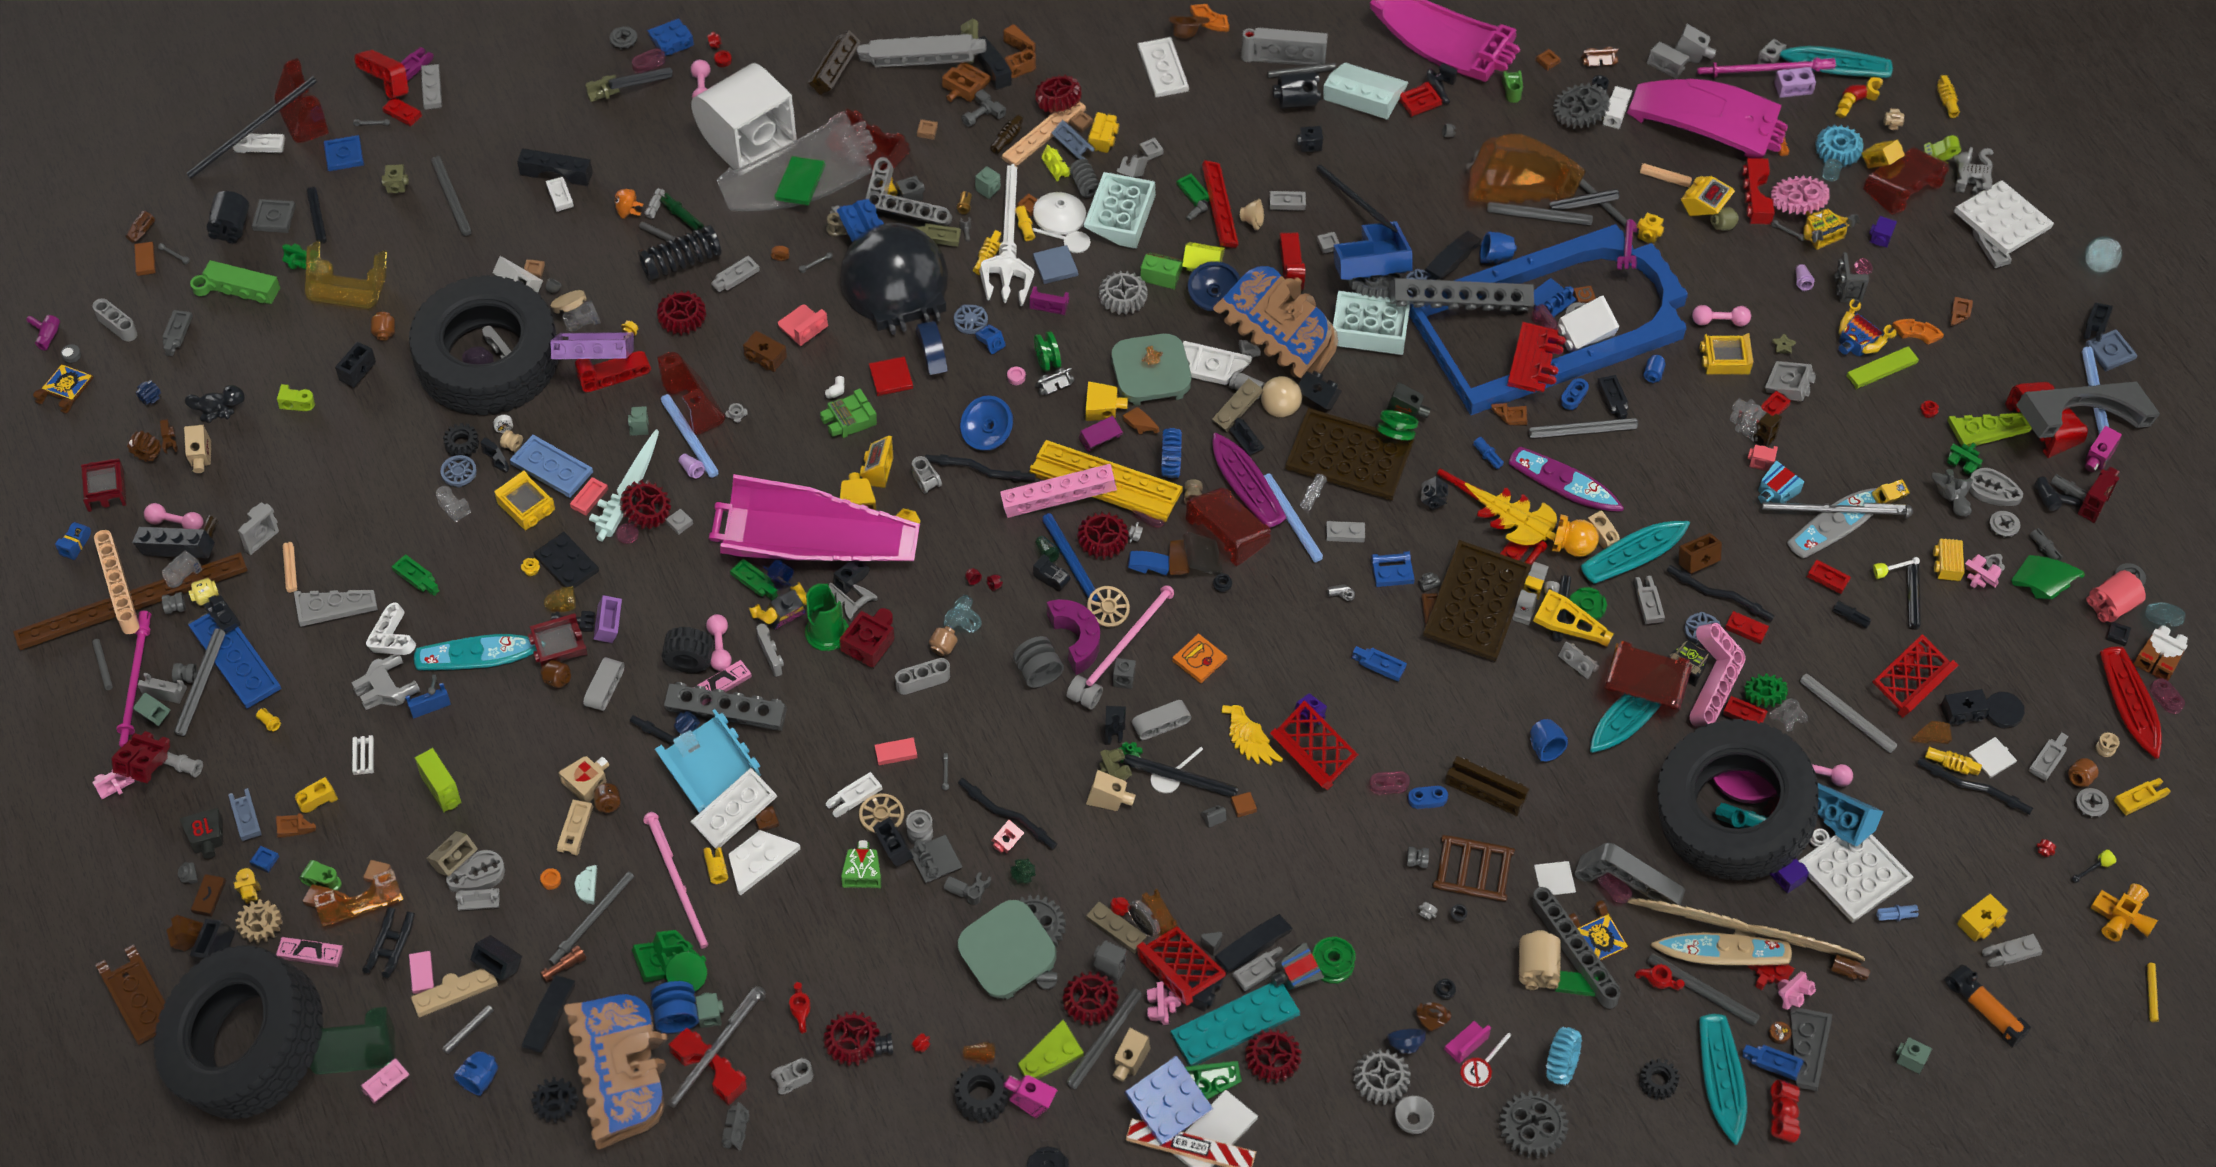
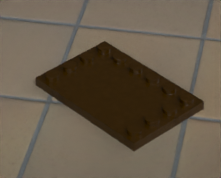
M1308 408L1286 462L1285 469L1393 501L1412 450L1414 439L1401 440L1382 434L1375 427Z
M1459 540L1423 636L1496 662L1531 565Z

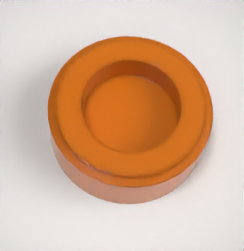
M552 868L543 871L540 876L542 886L548 890L559 887L561 884L559 871Z

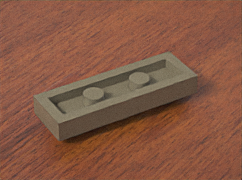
M1248 378L1213 417V422L1228 432L1229 428L1235 424L1234 421L1240 418L1262 394L1263 389Z
M1098 902L1086 915V920L1134 954L1137 951L1136 945L1147 940L1146 934L1119 915L1113 913L1101 902Z

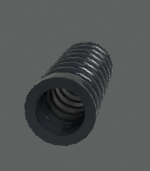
M707 225L702 227L701 232L694 230L692 235L685 233L683 238L677 236L674 241L669 239L665 244L658 243L656 248L649 246L647 251L644 249L638 250L639 261L647 279L652 281L659 278L653 254L659 263L662 274H668L662 251L667 257L671 271H677L671 248L676 254L679 266L682 269L686 268L680 245L684 249L688 263L693 266L695 260L689 248V242L693 246L697 260L703 262L704 258L698 245V239L701 241L708 259L713 257L711 250H713L715 255L720 256L722 254L721 246L713 227Z

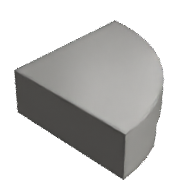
M1239 340L1241 354L1252 357L1260 356L1261 351L1257 345H1253L1247 340Z

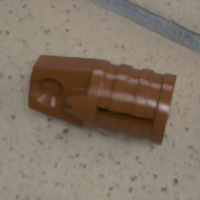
M142 211L131 224L125 237L132 243H135L145 235L155 222V218L150 213Z
M1836 954L1830 970L1853 980H1856V978L1867 980L1870 974V970L1862 967L1860 962L1847 959L1839 954Z

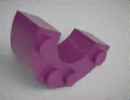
M1060 599L1048 601L1047 616L1053 629H1068L1079 638L1074 645L1068 648V660L1075 675H1078L1087 670L1095 662L1099 654V623L1095 615L1080 603Z

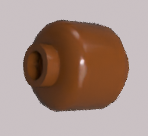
M378 312L371 318V334L376 336L377 339L387 340L388 337L394 335L395 319L390 313Z
M2087 758L2078 759L2068 771L2071 782L2083 788L2089 786L2099 774L2096 764Z

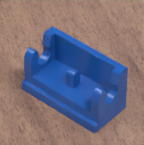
M443 683L439 684L440 689H437L433 695L426 693L410 699L409 695L405 696L413 719L451 705Z

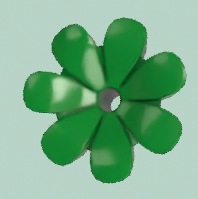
M1124 742L1122 747L1118 748L1123 750L1124 755L1131 754L1140 757V754L1143 753L1142 748L1137 747L1136 742L1131 744Z

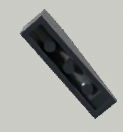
M985 36L979 37L978 39H985L986 52L975 55L986 74L991 76V83L994 88L999 90L1011 86L1012 71L1007 62Z

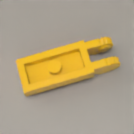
M2158 778L2117 795L2114 801L2126 816L2166 797L2171 791L2167 787L2156 792L2155 788L2163 783L2162 779Z

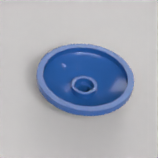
M995 396L979 397L972 401L963 412L960 423L962 436L971 447L977 450L987 451L995 449L1004 443L1010 435L1013 426V415L1010 407L1002 399Z

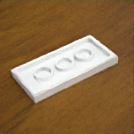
M1171 37L1138 43V50L1155 97L1189 91V86Z
M750 768L691 822L716 849L723 846L778 796Z
M1225 1090L1211 1105L1213 1109L1196 1120L1185 1133L1234 1145L1257 1120L1258 1116ZM1174 1154L1188 1167H1213L1215 1165Z

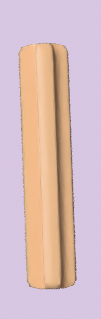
M1645 163L1642 164L1640 169L1641 174L1681 186L1689 187L1692 182V178Z
M292 542L283 544L286 589L288 593L297 591L294 546Z

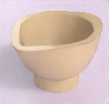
M1260 199L1240 209L1241 221L1253 225L1255 230H1258L1264 221V210Z

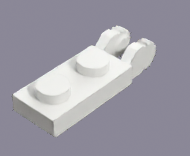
M249 134L234 145L233 150L237 153L283 152L285 137L283 134Z
M870 772L840 790L838 794L826 802V806L830 809L838 805L842 800L843 804L833 811V815L837 818L845 814L848 809L854 808L867 798L880 792L882 786Z

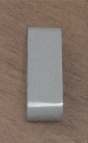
M102 298L97 299L93 303V310L98 321L118 337L128 342L137 337L138 334L133 320L112 303Z
M607 657L603 658L585 694V706L601 711L606 709L623 674L624 662Z
M938 658L898 671L895 675L897 692L905 695L947 682L950 679V664L948 660Z
M1176 700L1136 716L1132 720V725L1139 738L1146 740L1183 726L1192 717L1184 702Z

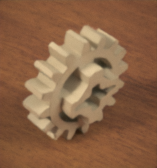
M261 899L258 900V904H254L251 901L250 907L244 905L245 911L238 912L239 918L235 920L238 925L236 928L243 939L247 937L250 943L255 939L257 944H259L260 939H264L267 942L268 936L274 938V931H280L279 925L282 924V915L275 904L271 905L268 900L263 904Z

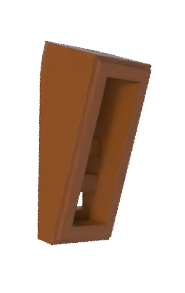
M1013 24L1003 31L1004 41L1020 51L1031 49L1035 52V43L1016 25Z

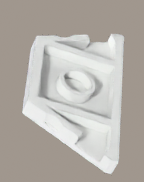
M1187 341L1183 342L1191 377L1227 385L1235 371L1241 372L1252 361V356Z
M759 830L729 853V859L738 894L741 896L798 852L800 845Z

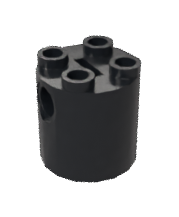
M1314 71L1279 74L1278 84L1272 86L1273 98H1279L1281 108L1316 106L1318 101H1321L1320 90L1317 91L1319 74L1314 73ZM1303 86L1307 87L1309 92L1304 91Z
M232 191L216 193L212 200L209 221L206 225L209 232L208 236L211 239H220L231 244L237 243V240L243 235V226L249 210L248 200L241 194Z

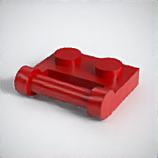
M1429 82L1402 92L1398 100L1411 117L1442 104L1441 98Z
M1509 541L1500 554L1520 561L1529 548L1533 547L1534 550L1525 561V563L1532 565L1540 553L1544 552L1548 546L1544 541L1534 545H1522Z

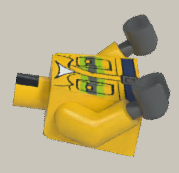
M1813 209V213L1806 211L1808 218L1803 228L1804 239L1811 241L1816 250L1843 239L1848 226L1853 228L1855 223H1860L1859 216L1852 214L1848 217H1841L1829 209L1821 212Z

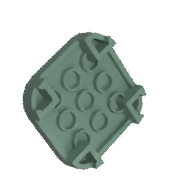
M1157 334L1125 339L1114 345L1112 349V365L1119 388V395L1121 398H1128V401L1132 402L1133 406H1140L1141 401L1176 396V400H1179L1191 389V372L1184 345L1178 337L1171 334Z
M1008 900L1001 903L966 927L958 939V949L961 956L985 991L991 997L1009 999L1014 997L1013 994L1044 972H1050L1054 968L1057 958V950L1052 939L1031 909L1024 902L1018 900Z

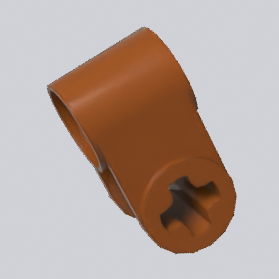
M1026 49L1004 58L1012 71V78L1036 69V55L1031 49Z

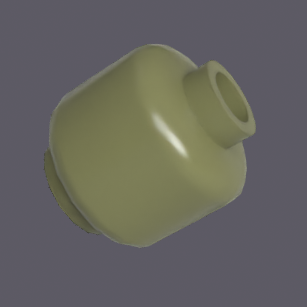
M1722 207L1718 214L1711 215L1710 221L1718 231L1731 230L1738 223V214L1731 207Z

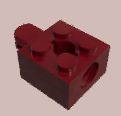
M880 608L873 617L860 611L840 637L841 651L874 668L895 640L894 627L891 626L893 623L891 611L886 608Z

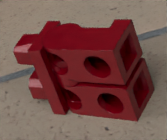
M2109 466L2107 471L2101 470L2097 480L2087 493L2078 515L2093 523L2097 521L2106 501L2110 499L2118 483L2119 477L2117 476L2119 471Z
M144 731L141 735L134 733L131 736V740L127 741L111 757L113 773L128 778L131 776V779L148 783L151 780L153 771L158 766H161L163 761L165 762L168 759L169 738L161 737L159 740H155L154 735L150 732Z

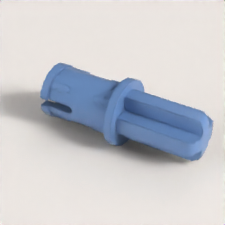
M1895 905L1894 907L1877 909L1876 915L1880 921L1892 919L1900 921L1902 918H1917L1919 913L1914 912L1918 911L1917 905Z

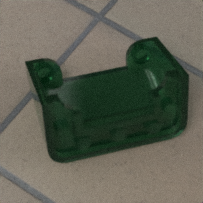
M387 1007L369 1010L365 1015V1024L332 1028L321 1027V1041L318 1042L319 1047L317 1053L313 1056L314 1060L310 1069L315 1074H330L379 1069L395 1059V1028Z

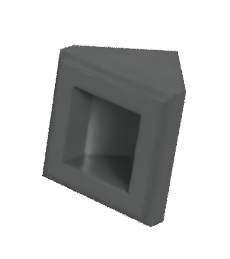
M1219 805L1201 813L1208 828L1227 820L1226 809Z
M1222 932L1201 935V947L1214 956L1221 946Z

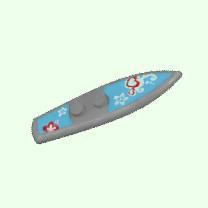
M1877 488L1850 494L1830 506H1864L1863 503H1877L1872 495V492ZM1880 493V494H1879L1881 500L1883 499V496H1884L1883 493ZM1821 512L1789 539L1787 544L1797 556L1805 559L1850 534L1864 524L1873 514Z

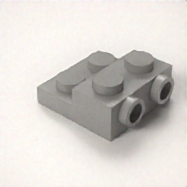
M1776 361L1765 386L1766 393L1778 391L1789 400L1803 401L1804 397L1810 394L1809 385L1815 382L1816 374L1813 372L1811 364Z
M261 502L247 513L249 521L244 523L238 530L244 549L249 555H252L279 532L278 521L273 515L274 510L267 503Z

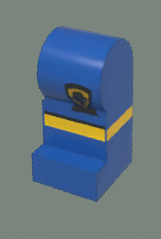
M77 522L72 523L62 539L59 538L55 543L59 554L75 560L90 537V527Z

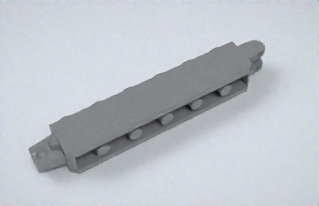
M972 34L888 40L878 39L871 40L870 44L858 46L857 53L862 62L872 61L875 67L970 62L974 59V54L986 52L985 39H973Z

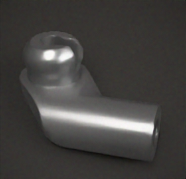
M1347 585L1327 587L1329 597L1339 595L1347 601H1351L1355 597V592Z

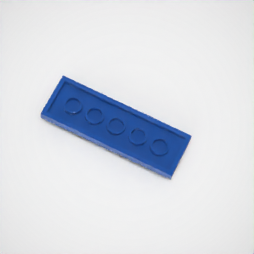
M209 613L188 624L190 630L205 651L214 629H219ZM237 627L226 633L214 664L246 709L281 690L280 684L240 628Z

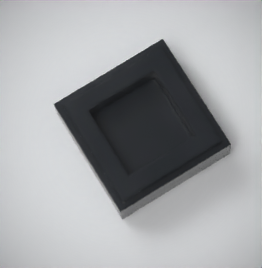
M1442 63L1439 68V74L1442 73L1444 76L1442 81L1454 85L1458 70Z
M2112 622L2106 640L2126 646L2131 627Z

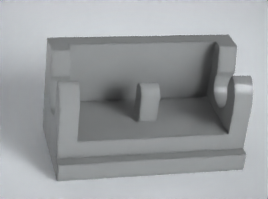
M1659 42L1651 50L1647 64L1677 79L1684 71V65L1689 60V56Z
M1134 155L1131 158L1130 164H1126L1128 156H1125L1117 172L1130 177L1143 176L1149 157L1137 158V155Z
M144 673L145 682L139 680L138 683L142 695L147 693L155 699L180 704L187 689L183 681L177 680V683L151 678L149 673Z

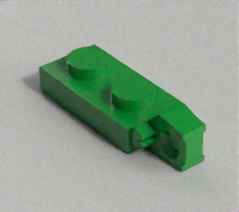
M406 554L391 566L395 573L422 592L427 590L433 596L440 591L432 573Z
M742 559L730 570V574L756 594L762 597L765 595L771 600L778 597L777 589L773 587L774 583L771 581V578L745 559Z

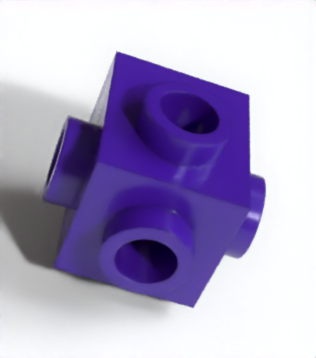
M1310 693L1297 701L1295 710L1305 700L1325 720L1327 706ZM1307 708L1301 712L1300 720H1310V711ZM1321 722L1314 723V726L1320 725ZM1303 723L1310 728V723Z

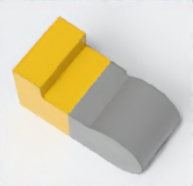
M1534 562L1526 578L1523 590L1537 594L1536 599L1539 600L1549 566ZM1528 588L1537 590V592H1530Z

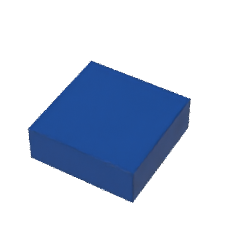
M260 846L251 859L250 864L269 873L278 860L279 854Z

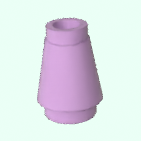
M1798 265L1795 269L1797 287L1803 291L1810 290L1814 286V278L1805 265Z
M687 454L680 456L679 463L690 477L699 478L703 475L705 468L701 461Z

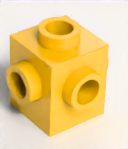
M1647 213L1644 219L1641 218L1639 220L1637 238L1654 245L1658 236L1661 237L1664 231L1662 226L1664 219Z

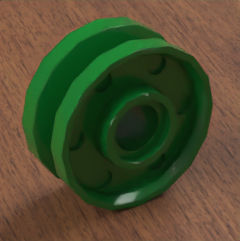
M1052 331L1045 333V341L1040 334L1034 335L1035 352L1042 371L1047 372L1050 370V362L1054 369H1059L1061 367V357Z
M1384 410L1381 412L1380 418L1383 421L1377 425L1379 432L1396 439H1414L1416 433L1413 429L1417 428L1419 423L1415 417L1394 410Z
M1327 937L1315 945L1312 955L1324 976L1321 979L1322 981L1340 983L1352 975L1356 958L1355 951L1349 942L1339 937Z

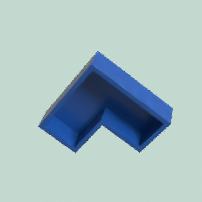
M1397 221L1390 222L1398 230L1397 233L1381 223L1362 225V241L1334 244V265L1341 279L1352 280L1356 277L1369 278L1372 275L1386 276L1389 273L1402 274L1407 271H1413L1412 250Z

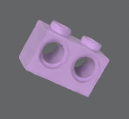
M1811 67L1777 71L1774 84L1779 98L1813 94L1816 81Z

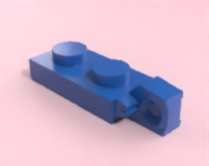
M1356 646L1352 654V658L1357 660L1362 666L1399 682L1407 666L1406 662L1374 648L1364 650Z
M1746 1044L1743 1050V1057L1750 1060L1757 1067L1795 1081L1803 1065L1801 1058L1765 1045L1755 1048Z

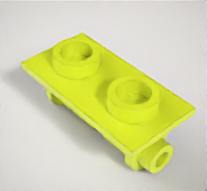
M1048 144L1041 158L1056 181H1059L1061 176L1068 177L1070 175V168L1067 167L1065 162H1062L1063 159L1059 155L1058 150L1051 148Z

